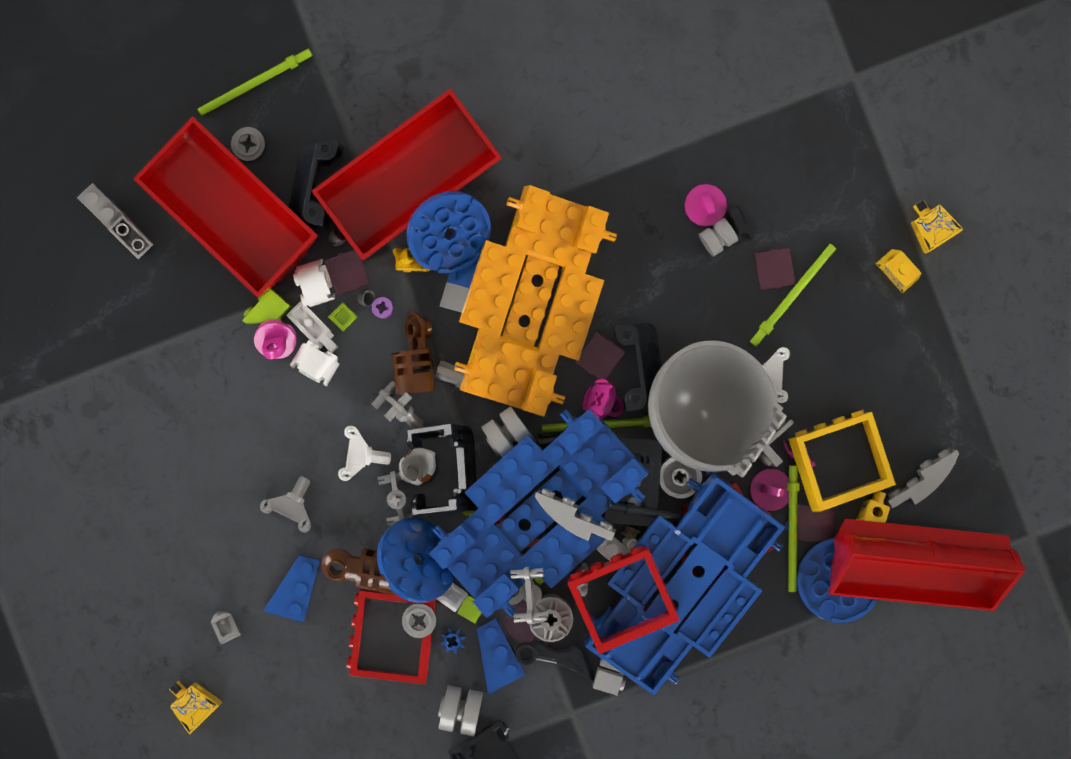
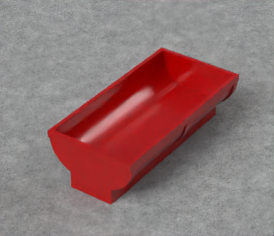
M450 88L314 188L312 193L362 261H364L408 228L413 213L424 201L442 192L459 191L499 162L502 157Z
M193 116L133 178L257 298H260L275 284H280L308 255L307 251L318 237L306 223Z
M845 519L834 538V557L828 594L995 611L1023 575L1025 566L1022 565L1019 553L1011 549L1009 535Z

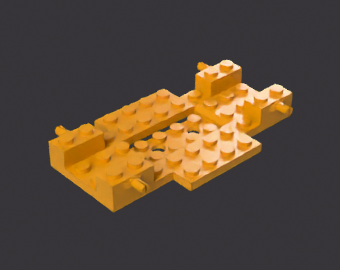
M528 185L524 186L520 200L508 198V201L511 202H507V206L517 208L505 246L487 240L484 241L459 320L460 323L479 329L468 364L456 362L455 365L463 369L454 367V371L464 373L459 389L461 391L545 416L551 401L561 405L564 403V401L556 398L565 400V396L554 393L557 376L553 375L558 357L562 355L579 361L604 283L602 279L585 274L591 254L597 253L602 239L614 242L616 238L613 237H616L617 234L605 230L608 212L551 195L546 190ZM526 255H527V258H526V261H525V264H524V267H523V270H522V273H521V277H520V280H519V283H518V286H517V289H516V292H515V295H514V299H513V302H512V305H511V308H510V311H509V314H508V317H507V321H506V324H505V327H504L502 336H500V335H501V332H502V329H503V326H504V323H505V319H506V316H507V313H508L510 304H511V301H512V297H513V294H514V291H515V288H516V285H517V282H518V279H519V275H520V272H521V269H522V266H523L525 257H526ZM561 266L562 273L539 344L537 347H534L542 320L545 317V310L551 297L555 279L558 276V269ZM536 274L540 275L543 279L539 287H535L531 282L532 277ZM522 315H527L530 319L527 327L519 325V318Z

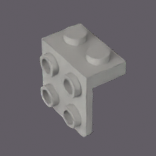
M785 419L779 429H775L776 433L769 443L764 446V450L758 458L765 465L777 467L783 462L769 444L794 423L792 419Z

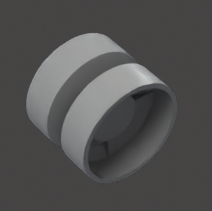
M511 406L499 414L504 424L502 427L493 419L481 427L487 436L485 439L497 455L500 454L502 458L515 447L514 444L516 442L520 443L528 434L536 442Z
M448 685L446 695L442 696L438 713V717H441L439 730L452 732L456 722L459 721L461 722L460 734L474 737L483 692L470 689L466 700H461L462 688Z

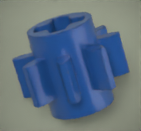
M449 627V633H441L445 640L441 641L440 645L446 646V653L450 649L457 654V648H464L465 646L461 643V640H464L466 635L460 636V628L452 631V628ZM456 636V642L458 643L449 644V638Z

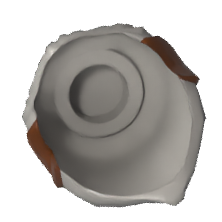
M424 448L411 449L403 455L399 462V474L402 480L415 485L429 481L436 468L435 452Z

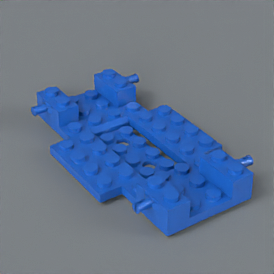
M589 408L582 416L574 418L567 409L564 413L562 412L560 416L568 423V426L544 450L528 434L465 491V494L479 509L448 534L439 524L432 530L441 540L429 554L443 570L447 567L475 598L473 603L486 618L501 608L510 617L517 612L509 603V600L525 583L524 578L511 579V575H517L510 574L511 570H523L524 567H530V569L543 568L544 572L537 573H544V577L541 578L552 588L606 540L591 533L589 541L557 524L531 549L523 554L521 551L555 521L535 498L536 492L499 525L495 523L555 468L558 467L560 470L538 490L542 491L543 488L551 491L558 490L562 493L563 497L571 498L576 502L584 496L586 499L579 505L576 514H588L593 517V521L598 523L601 521L607 522L602 514L608 509L609 501L616 504L621 498L630 493L638 503L646 497L637 487L640 481L649 474V471L592 408ZM521 519H528L530 521L531 527L529 530L524 531L520 529L519 521Z
M714 472L702 484H699L692 477L687 481L686 485L696 492L693 499L687 505L689 508L688 512L677 526L658 515L635 544L636 547L648 545L663 581L694 542L697 544L690 551L681 566L676 569L671 579L665 584L671 599L678 602L676 610L680 621L601 654L598 653L590 633L584 639L586 648L652 695L657 693L667 679L674 685L679 681L680 677L672 672L692 646L709 658L714 654L762 592L760 587L746 577L770 546L777 550V552L783 547V544L776 540L785 528L782 522L737 492L727 481ZM645 558L615 570L608 579L607 584L623 596L613 608L609 606L598 619L591 614L590 616L602 639L668 611L660 593L651 601L646 611L643 609L644 605L658 588ZM695 566H702L704 568L702 576L696 577L692 574Z

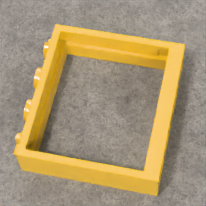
M863 410L853 412L850 418L845 419V416L832 420L833 424L826 426V423H821L813 426L814 430L807 432V429L800 430L795 433V437L788 439L812 512H821L896 485L872 412L864 413ZM862 422L881 479L822 499L804 442Z

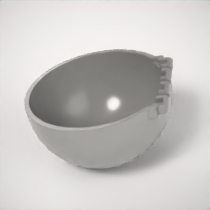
M721 341L697 342L675 353L663 364L656 374L649 393V419L658 442L678 462L687 467L706 472L728 471L732 476L738 474L740 477H744L752 466L751 462L756 461L764 450V446L769 443L776 433L775 429H779L787 418L781 412L784 408L778 404L774 385L759 361L742 348Z

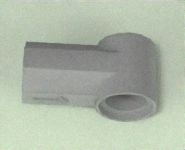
M441 360L435 377L460 388L464 373L454 371V367L458 366Z

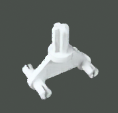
M784 347L779 348L762 365L774 385L778 403H784L788 400V393L782 390L783 361L789 359L790 351Z
M347 426L345 428L344 434L350 441L346 468H341L338 472L341 480H350L365 465L369 466L370 463L390 464V452L372 450V447L366 444L356 427Z

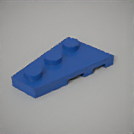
M299 555L263 612L304 622L321 560Z
M496 618L477 627L487 691L490 694L524 676L526 673L517 661L516 655Z

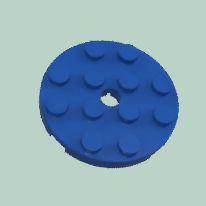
M447 191L436 194L424 201L413 213L407 228L408 248L415 260L426 269L435 270L438 273L459 271L479 258L484 241L490 238V218L483 205L475 197L467 193ZM447 228L454 229L452 235L444 236Z
M407 518L393 524L384 532L377 548L378 568L380 574H383L389 583L388 587L399 597L415 603L430 602L442 596L450 588L455 578L447 567L443 570L429 554L441 539L432 531L436 525L420 518ZM416 554L422 562L420 565L414 561V555Z
M828 538L813 545L801 559L797 569L798 593L805 606L816 616L834 623L851 622L867 614L876 604V599L828 594L834 557V538Z

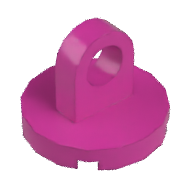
M698 185L686 197L684 204L685 213L689 220L703 227L713 226L726 213V197L720 189L713 185Z
M268 320L261 323L254 335L255 347L267 359H281L289 356L294 351L297 343L296 332L292 326L286 325L280 320Z
M605 379L595 381L594 383L596 384L593 387L590 386L584 395L583 410L586 412L589 408H592L601 419L606 416L618 417L621 415L624 404L622 399L616 396V389L613 383ZM614 402H615V409H614V411L612 412L611 409H612L613 404H614Z
M777 469L760 471L753 477L750 483L752 500L758 507L766 511H776L783 508L789 502V491H787L789 478Z

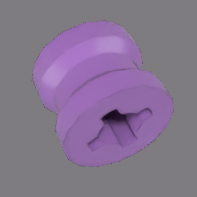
M379 297L372 303L371 309L373 314L381 319L389 318L394 312L393 303L385 297Z

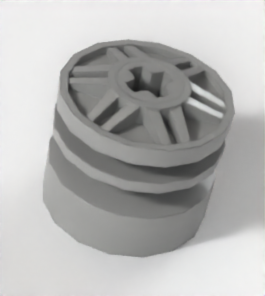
M547 593L542 595L541 600L536 603L535 613L547 612L546 616L541 617L548 618V614H553V617H557V619H554L552 624H549L548 620L534 621V624H529L530 629L536 637L543 641H559L567 636L572 628L573 614L571 607L566 599L558 594Z

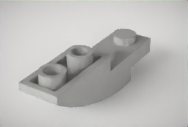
M94 183L77 197L137 259L154 245L136 224Z
M947 448L938 454L939 457L933 461L929 459L919 465L921 468L916 471L920 479L915 477L906 483L907 486L901 490L897 488L887 494L889 497L885 500L887 506L894 508L906 500L916 505L925 499L950 473L959 456V452Z
M544 488L542 491L538 490L536 492L535 498L542 508L566 530L589 541L591 533L611 541L613 540L616 529H613V525L605 521L600 523L593 521V517L585 513L576 514L579 505L575 504V500L568 497L558 498L554 496L555 493Z

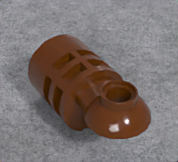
M411 312L406 317L404 332L409 342L410 350L391 353L396 395H403L405 392L414 394L436 391L431 348L427 349L426 338L432 334V325L429 319H424L420 314Z
M363 548L361 557H356L343 549H332L323 556L321 570L329 580L334 582L352 581L356 582V588L396 595L388 587L389 583L384 575L380 574L377 563V550ZM332 564H339L342 570H335Z

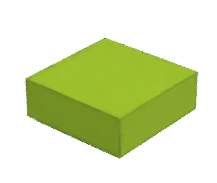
M342 302L328 318L344 332L358 316Z
M467 595L457 614L476 623L482 612L473 603L475 598Z

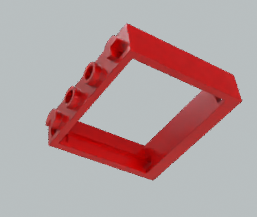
M642 545L635 546L630 549V553L625 555L622 553L616 554L610 558L611 561L604 564L597 562L590 566V570L585 572L582 570L576 571L568 579L567 584L599 654L680 621L678 612L648 545L644 547ZM645 558L668 611L601 639L577 586Z
M361 588L359 593L355 594L354 606L358 607L357 614H353L352 627H355V633L350 636L349 648H353L352 657L348 656L347 669H350V675L426 684L433 631L428 636L422 638L418 675L358 668L366 598L425 604L432 608L435 613L437 599L425 603H415L397 595Z

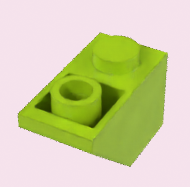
M270 289L258 298L259 302L255 307L250 306L243 314L245 318L242 321L246 324H261L268 320H281L292 306L277 292Z

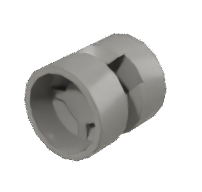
M725 218L716 222L713 225V229L707 228L698 234L712 257L722 252L724 245L729 247L738 241L736 233Z

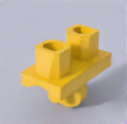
M409 248L393 249L396 259V270H403L404 272H429L431 270L421 266L415 260Z

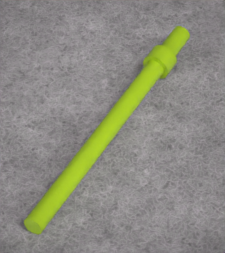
M308 48L295 56L292 54L279 65L199 107V113L203 116L289 68L292 70L298 67L300 62L313 56Z
M832 244L826 247L768 320L761 323L760 329L750 340L751 344L756 347L766 334L769 335L774 329V324L836 250Z
M643 415V418L603 420L609 428L635 426L651 428L649 415ZM568 423L542 424V433L565 431Z
M789 465V482H787V491H789L788 591L796 592L797 492L800 491V482H798L797 465Z

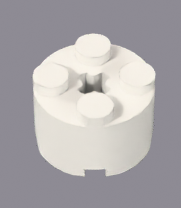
M322 259L297 266L295 274H293L296 286L301 287L302 294H300L304 306L312 307L335 299V294H331L329 290L333 285L325 265L321 266L323 263Z
M308 340L306 344L302 343L290 366L294 368L297 365L298 372L318 383L323 380V385L327 386L339 363L337 362L338 357L329 351H326V353L319 351V346Z
M671 456L661 463L659 485L663 491L675 498H687L696 492L686 483L692 477L701 484V470L687 467ZM677 471H680V473L685 474V477H682L681 482H679V480L674 479V476L677 475Z

